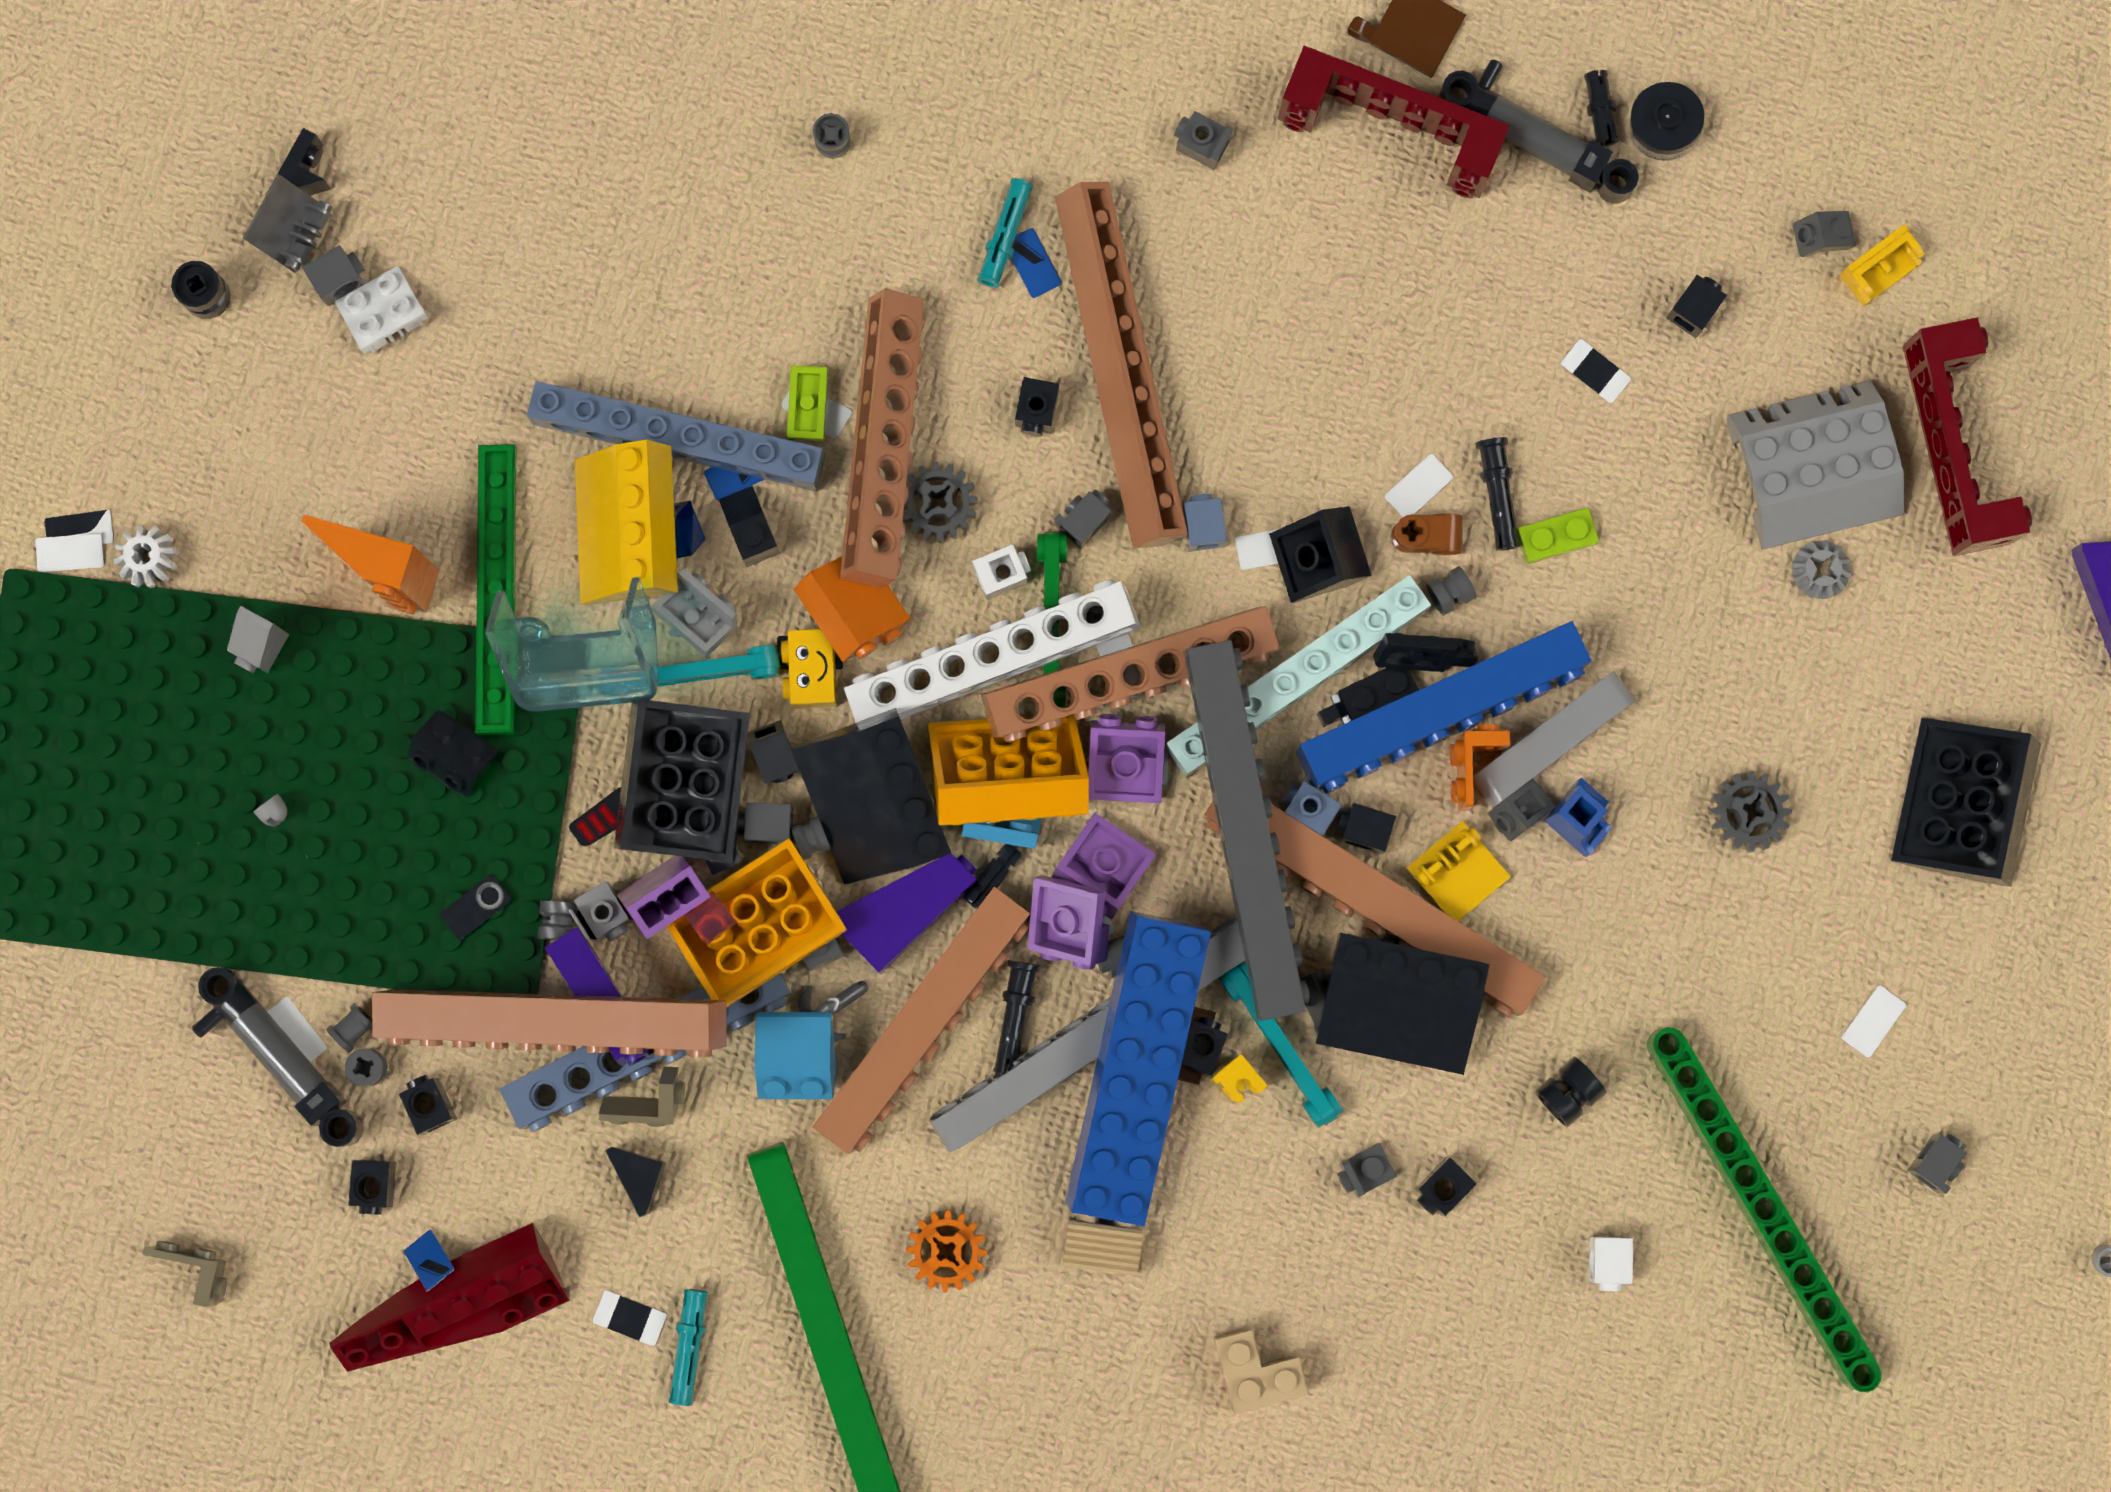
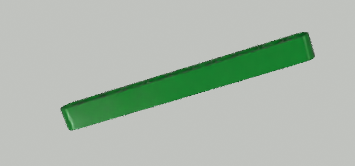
M1666 1027L1655 1030L1647 1040L1649 1055L1840 1380L1846 1387L1855 1391L1868 1393L1875 1390L1879 1386L1882 1377L1879 1365L1687 1039L1676 1028ZM1663 1034H1667L1674 1039L1675 1049L1670 1055H1665L1659 1050L1658 1041ZM1682 1067L1689 1068L1694 1074V1081L1688 1088L1681 1086L1677 1079V1074ZM1703 1099L1709 1101L1713 1106V1114L1706 1121L1702 1120L1697 1114V1105ZM1722 1132L1729 1134L1733 1141L1731 1150L1727 1153L1720 1152L1716 1146V1139ZM1742 1165L1747 1166L1752 1173V1179L1746 1186H1741L1735 1178L1737 1169ZM1761 1198L1767 1199L1771 1205V1212L1765 1219L1759 1218L1755 1212V1205ZM1781 1231H1785L1790 1237V1246L1783 1252L1778 1251L1774 1244L1776 1235ZM1801 1264L1806 1265L1810 1272L1808 1281L1803 1285H1799L1794 1278V1271ZM1824 1297L1828 1301L1829 1311L1824 1317L1818 1318L1813 1310L1814 1303L1817 1299ZM1843 1330L1848 1335V1345L1844 1350L1837 1351L1833 1345V1338L1837 1332ZM1864 1364L1868 1370V1377L1862 1384H1856L1853 1379L1854 1368Z
M783 1142L748 1153V1162L858 1492H901L786 1147Z

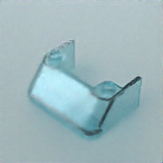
M634 577L631 580L625 607L620 612L618 618L619 630L552 637L548 626L540 619L534 617L515 618L505 592H496L485 634L514 701L521 708L528 711H546L631 703L634 699L650 700L656 694L659 683L656 620L639 577Z

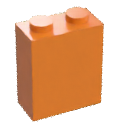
M841 556L810 571L793 590L842 662L854 656H857L859 660L874 652L878 648L877 644L881 642L884 646L895 642L903 635L900 629L911 618L888 584L879 588L841 579Z

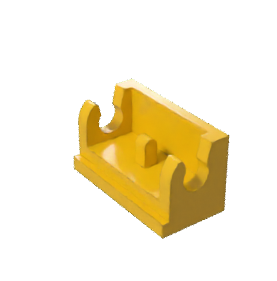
M1905 224L1848 265L1839 275L1863 307L1923 263L1921 257L1925 253L1908 231L1909 229Z
M1242 1054L1236 1056L1209 1079L1213 1085L1217 1084L1230 1100L1237 1103L1244 1102L1245 1100L1243 1095L1236 1089L1237 1087L1240 1091L1245 1090L1246 1086L1242 1081L1255 1094L1261 1093L1268 1087Z

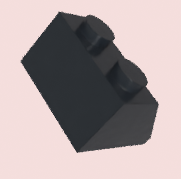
M1350 506L1322 509L1269 533L1291 603L1342 589L1372 576Z

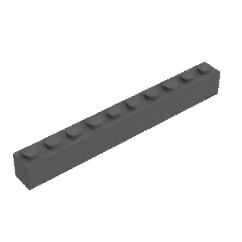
M1232 641L1186 649L1183 653L1257 1020L1263 1021L1306 1012L1304 1003L1310 1002L1309 991L1306 981L1299 980L1297 966L1302 965V957L1298 943L1292 944L1289 929L1295 928V922L1291 907H1285L1282 892L1287 891V882L1283 869L1277 870L1275 855L1280 854V848L1276 833H1270L1267 818L1272 817L1270 799L1268 795L1262 796L1260 781H1265V773L1261 758L1255 759L1252 745L1257 744L1258 740L1254 722L1247 721L1245 708L1250 707V698L1247 686H1240L1238 671L1243 670L1239 648L1233 649Z

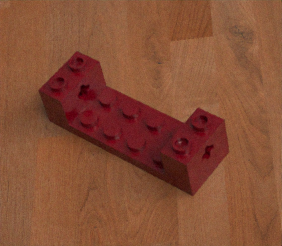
M1305 45L1302 48L1283 95L1278 120L1283 121V125L1286 128L1295 132H1303V130L1312 132L1327 94H1330L1336 102L1342 105L1353 106L1355 104L1366 108V112L1375 118L1387 119L1389 117L1401 122L1400 125L1411 132L1419 133L1422 130L1435 135L1434 139L1448 146L1458 144L1461 146V149L1446 185L1452 187V191L1455 194L1464 198L1481 197L1510 126Z
M1978 317L1922 328L1902 345L1953 557L2011 545L2030 533L2029 527L2032 525L2030 509L2027 505L2023 504L2022 496L1981 505L1977 503V500L1980 498V490L1976 479H1971L1968 466L1971 463V453L1968 444L1962 441L1960 433L1963 424L1962 415L1959 408L1954 407L1951 393L1954 391V383L1950 372L1968 369L1987 353L1988 335L1986 329L1980 327Z

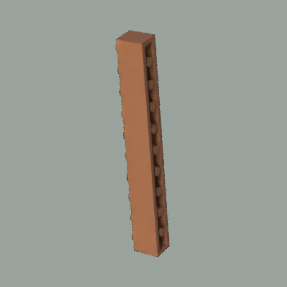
M1079 182L1055 196V201L1132 547L1136 549L1163 546L1188 535L1112 193L1109 182Z
M1212 801L1203 819L1208 821L1206 828L1220 836L1214 803ZM1271 804L1272 817L1267 818L1270 833L1275 832L1279 842L1280 854L1275 855L1277 870L1283 869L1286 878L1289 877L1290 873L1303 881L1300 887L1317 898L1323 893L1335 901L1332 905L1334 909L1349 918L1353 914L1361 917L1366 921L1364 927L1381 938L1386 933L1396 939L1398 945L1490 964L1484 996L1493 1001L1491 1007L1508 1018L1511 1017L1512 1013L1516 1016L1523 1015L1546 978L1544 975Z
M390 989L372 992V1038H387L388 1045L410 1044V1039H420V1046L443 1045V1040L453 1041V1047L457 1048L475 1047L476 1042H485L487 1049L509 1048V1043H519V1050L542 1049V1044L552 1045V1051L556 1052L575 1051V1046H586L587 1053L609 1052V1047H620V1054H642L643 1048L654 1049V1055L672 1056L677 1055L678 1050H689V1057L712 1056V1050L727 1047L726 1000Z

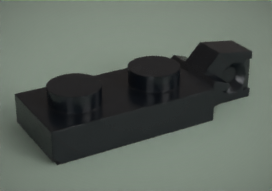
M1385 633L1373 654L1375 666L1379 668L1444 672L1449 666L1471 667L1479 659L1474 641L1461 638L1454 639L1402 633Z
M1385 668L1337 691L1336 694L1330 696L1333 705L1319 711L1317 716L1323 728L1340 719L1343 724H1346L1418 691L1419 688L1410 670Z

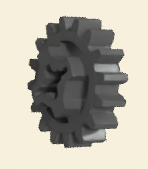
M938 462L933 463L932 471L927 472L923 465L919 466L920 476L918 478L911 474L907 476L911 486L910 488L908 487V499L903 509L908 510V512L903 515L902 521L904 523L913 522L910 528L913 535L920 530L924 531L923 540L926 542L931 538V535H937L938 542L943 543L944 535L948 533L953 540L958 539L956 529L960 527L962 530L968 531L969 525L966 518L975 519L977 516L976 512L969 508L978 504V497L969 495L975 489L974 483L964 484L963 481L966 478V473L961 471L954 475L953 464L950 463L945 471L940 470ZM932 480H945L941 485H930L928 483ZM958 491H960L963 498L961 512L953 505V499L957 496ZM916 494L923 500V507L919 510L918 514H916L913 506ZM942 496L945 497V508L937 506L934 509H931L932 497L938 500L942 498ZM946 520L949 523L942 526L931 525L933 521Z
M1753 771L1745 774L1744 781L1738 773L1731 776L1732 786L1725 781L1722 782L1719 788L1723 794L1711 796V800L1717 803L1718 806L1708 811L1709 815L1717 816L1718 821L1711 825V828H1721L1724 832L1719 840L1723 842L1731 838L1733 840V850H1737L1742 844H1745L1747 853L1755 851L1756 843H1758L1762 851L1770 848L1768 838L1774 842H1779L1782 837L1777 830H1786L1790 826L1783 820V817L1792 814V809L1783 808L1782 804L1789 799V795L1779 796L1777 793L1781 784L1777 782L1771 786L1768 785L1767 774H1763L1758 780H1755ZM1751 788L1743 799L1738 796H1732L1739 789ZM1766 796L1772 803L1773 811L1767 805ZM1752 804L1753 812L1757 816L1748 820V812L1743 810V808ZM1727 813L1731 814L1733 818V821L1735 823L1734 828L1731 826L1727 818ZM1757 825L1768 828L1762 835L1749 836Z

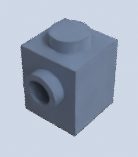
M1212 494L1191 496L1190 502H1184L1183 514L1188 535H1186L1188 551L1225 547L1227 538L1221 498L1212 499Z
M1305 781L1299 789L1292 785L1281 803L1287 807L1285 810L1286 814L1321 836L1324 835L1342 806L1341 803Z

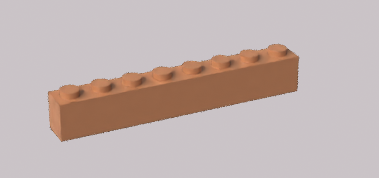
M994 887L812 1128L846 1154H851L854 1149L860 1153L873 1136L868 1130L875 1120L878 1119L883 1123L896 1104L891 1099L897 1091L901 1089L903 1092H906L918 1077V1074L913 1070L923 1059L928 1063L940 1048L941 1044L936 1040L944 1029L951 1033L962 1019L964 1014L959 1010L966 1000L969 999L971 1002H974L984 990L986 984L981 980L990 969L996 973L1009 956L1004 952L1006 947L1012 940L1019 943L1027 933L1030 925L1027 920L1030 917V913Z

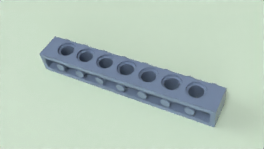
M535 381L527 412V418L535 426L611 444L647 439L671 446L672 458L815 492H817L825 460L823 448L539 381Z
M782 973L758 987L759 997L753 1004L745 1005L739 999L726 1007V1028L732 1026L733 1030L736 1031L754 1021L751 1015L763 1009L766 1012H774L786 1006L785 998L791 996L792 993ZM704 987L679 998L711 1000ZM583 1046L499 1088L518 1129L529 1127L531 1133L551 1124L550 1116L562 1110L565 1116L576 1112L586 1106L583 1101L584 1099L596 1093L599 1099L619 1089L618 1082L628 1077H631L633 1082L653 1072L652 1065L662 1060L668 1065L687 1054L685 1050H678V1054L672 1056H657L653 1053L632 1066L626 1063L618 1072L612 1073L605 1064L607 1055L611 1053L610 1051L605 1053H587L586 1046ZM585 1068L590 1074V1082L587 1087L579 1090L572 1083V1075L577 1069ZM551 1085L556 1091V1099L552 1105L546 1107L540 1103L538 1093L543 1086Z

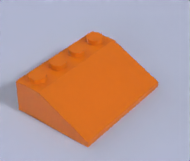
M303 515L301 522L356 573L373 586L372 591L379 594L380 598L385 599L386 603L393 605V609L412 615L415 614L416 609L427 612L440 570L417 548L410 544Z

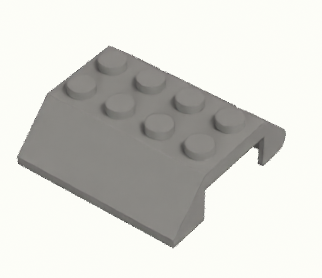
M1870 380L1855 383L1852 389L1849 385L1840 387L1839 396L1843 404L1837 406L1828 391L1818 392V397L1815 394H1810L1783 401L1782 406H1780L1779 402L1770 404L1769 416L1772 421L1770 423L1765 422L1757 408L1749 409L1747 416L1744 411L1727 415V425L1732 444L1740 443L1758 508L1752 514L1761 550L1905 514L1904 471L1885 403Z

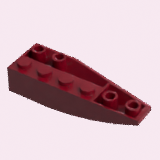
M533 1223L528 1224L450 1261L454 1270L429 1291H426L420 1279L408 1285L330 1342L331 1350L348 1372L500 1333L570 1301L550 1250Z

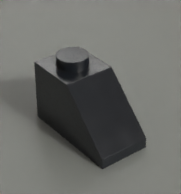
M753 486L718 499L746 567L780 554Z

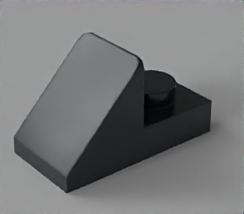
M305 128L301 130L278 172L279 175L309 196L330 190L331 188L323 178L309 171L310 168H315L318 165L323 154V143L315 133Z

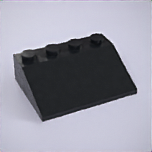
M645 699L632 700L614 849L732 862L750 713Z
M896 708L791 747L844 885L917 867L951 854Z
M1921 718L1891 861L1972 881L2011 887L2041 743L2030 733Z
M1338 933L1315 1044L1464 1075L1490 964Z

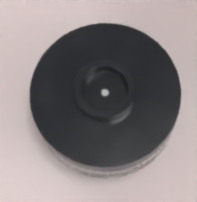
M1660 82L1647 87L1638 95L1632 106L1629 120V133L1632 142L1641 153L1655 160L1670 161L1687 155L1697 145L1704 124L1703 105L1699 97L1691 89L1679 83Z

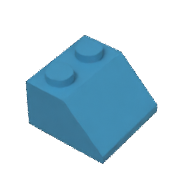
M757 1012L755 1026V1078L758 1099H833L837 1076V1060L832 1012Z

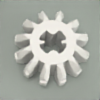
M139 525L136 529V536L128 531L124 532V538L128 541L126 545L121 543L115 544V549L122 552L123 555L113 559L114 564L123 567L119 575L124 579L131 578V584L136 587H140L145 581L149 588H154L156 577L164 582L169 581V577L164 571L167 568L171 570L177 569V564L169 559L179 554L178 549L169 547L173 538L168 534L161 536V529L156 526L147 531L143 525ZM146 550L149 551L148 555L151 558L147 563L143 562L144 557L142 555Z

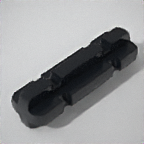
M1004 844L997 853L999 855L998 859L995 860L993 858L976 879L977 885L975 887L971 886L964 894V900L973 908L978 909L988 893L994 887L998 888L1010 873L1009 867L1011 865L1015 867L1022 858V854L1014 846Z

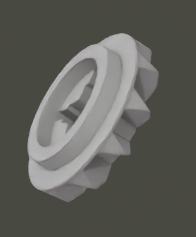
M1828 540L1812 541L1803 546L1795 555L1792 563V576L1795 584L1804 594L1816 599H1828L1836 596L1846 588L1852 575L1850 558L1843 552L1842 546H1836ZM1830 558L1831 562L1827 570L1831 573L1830 576L1832 577L1824 574L1813 581L1812 579L1817 571L1814 561L1821 564Z

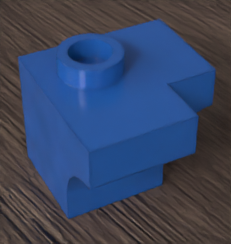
M1583 778L1578 779L1544 819V822L1584 857L1589 856L1612 829L1603 817L1608 811L1605 807L1609 801Z

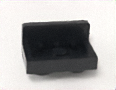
M437 709L412 737L407 756L416 767L423 771H428L442 780L447 788L468 797L473 792L475 782L497 758L499 749Z

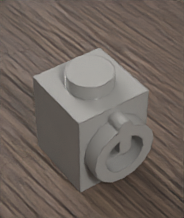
M604 881L573 900L596 939L602 941L607 938L611 942L628 932L626 925L633 920L609 882Z

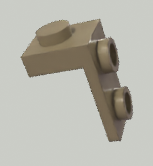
M663 1067L659 1081V1100L604 1097L599 1110V1120L609 1121L615 1125H623L629 1122L646 1123L652 1127H661L666 1124L673 1125L678 1104L684 1103L685 1082L678 1081L679 1067Z
M157 1241L156 1247H144L143 1255L201 1267L193 1301L194 1305L204 1307L216 1306L217 1301L223 1299L227 1287V1278L223 1277L226 1261L215 1259L217 1252L194 1248L193 1254L180 1252L179 1244L165 1241Z

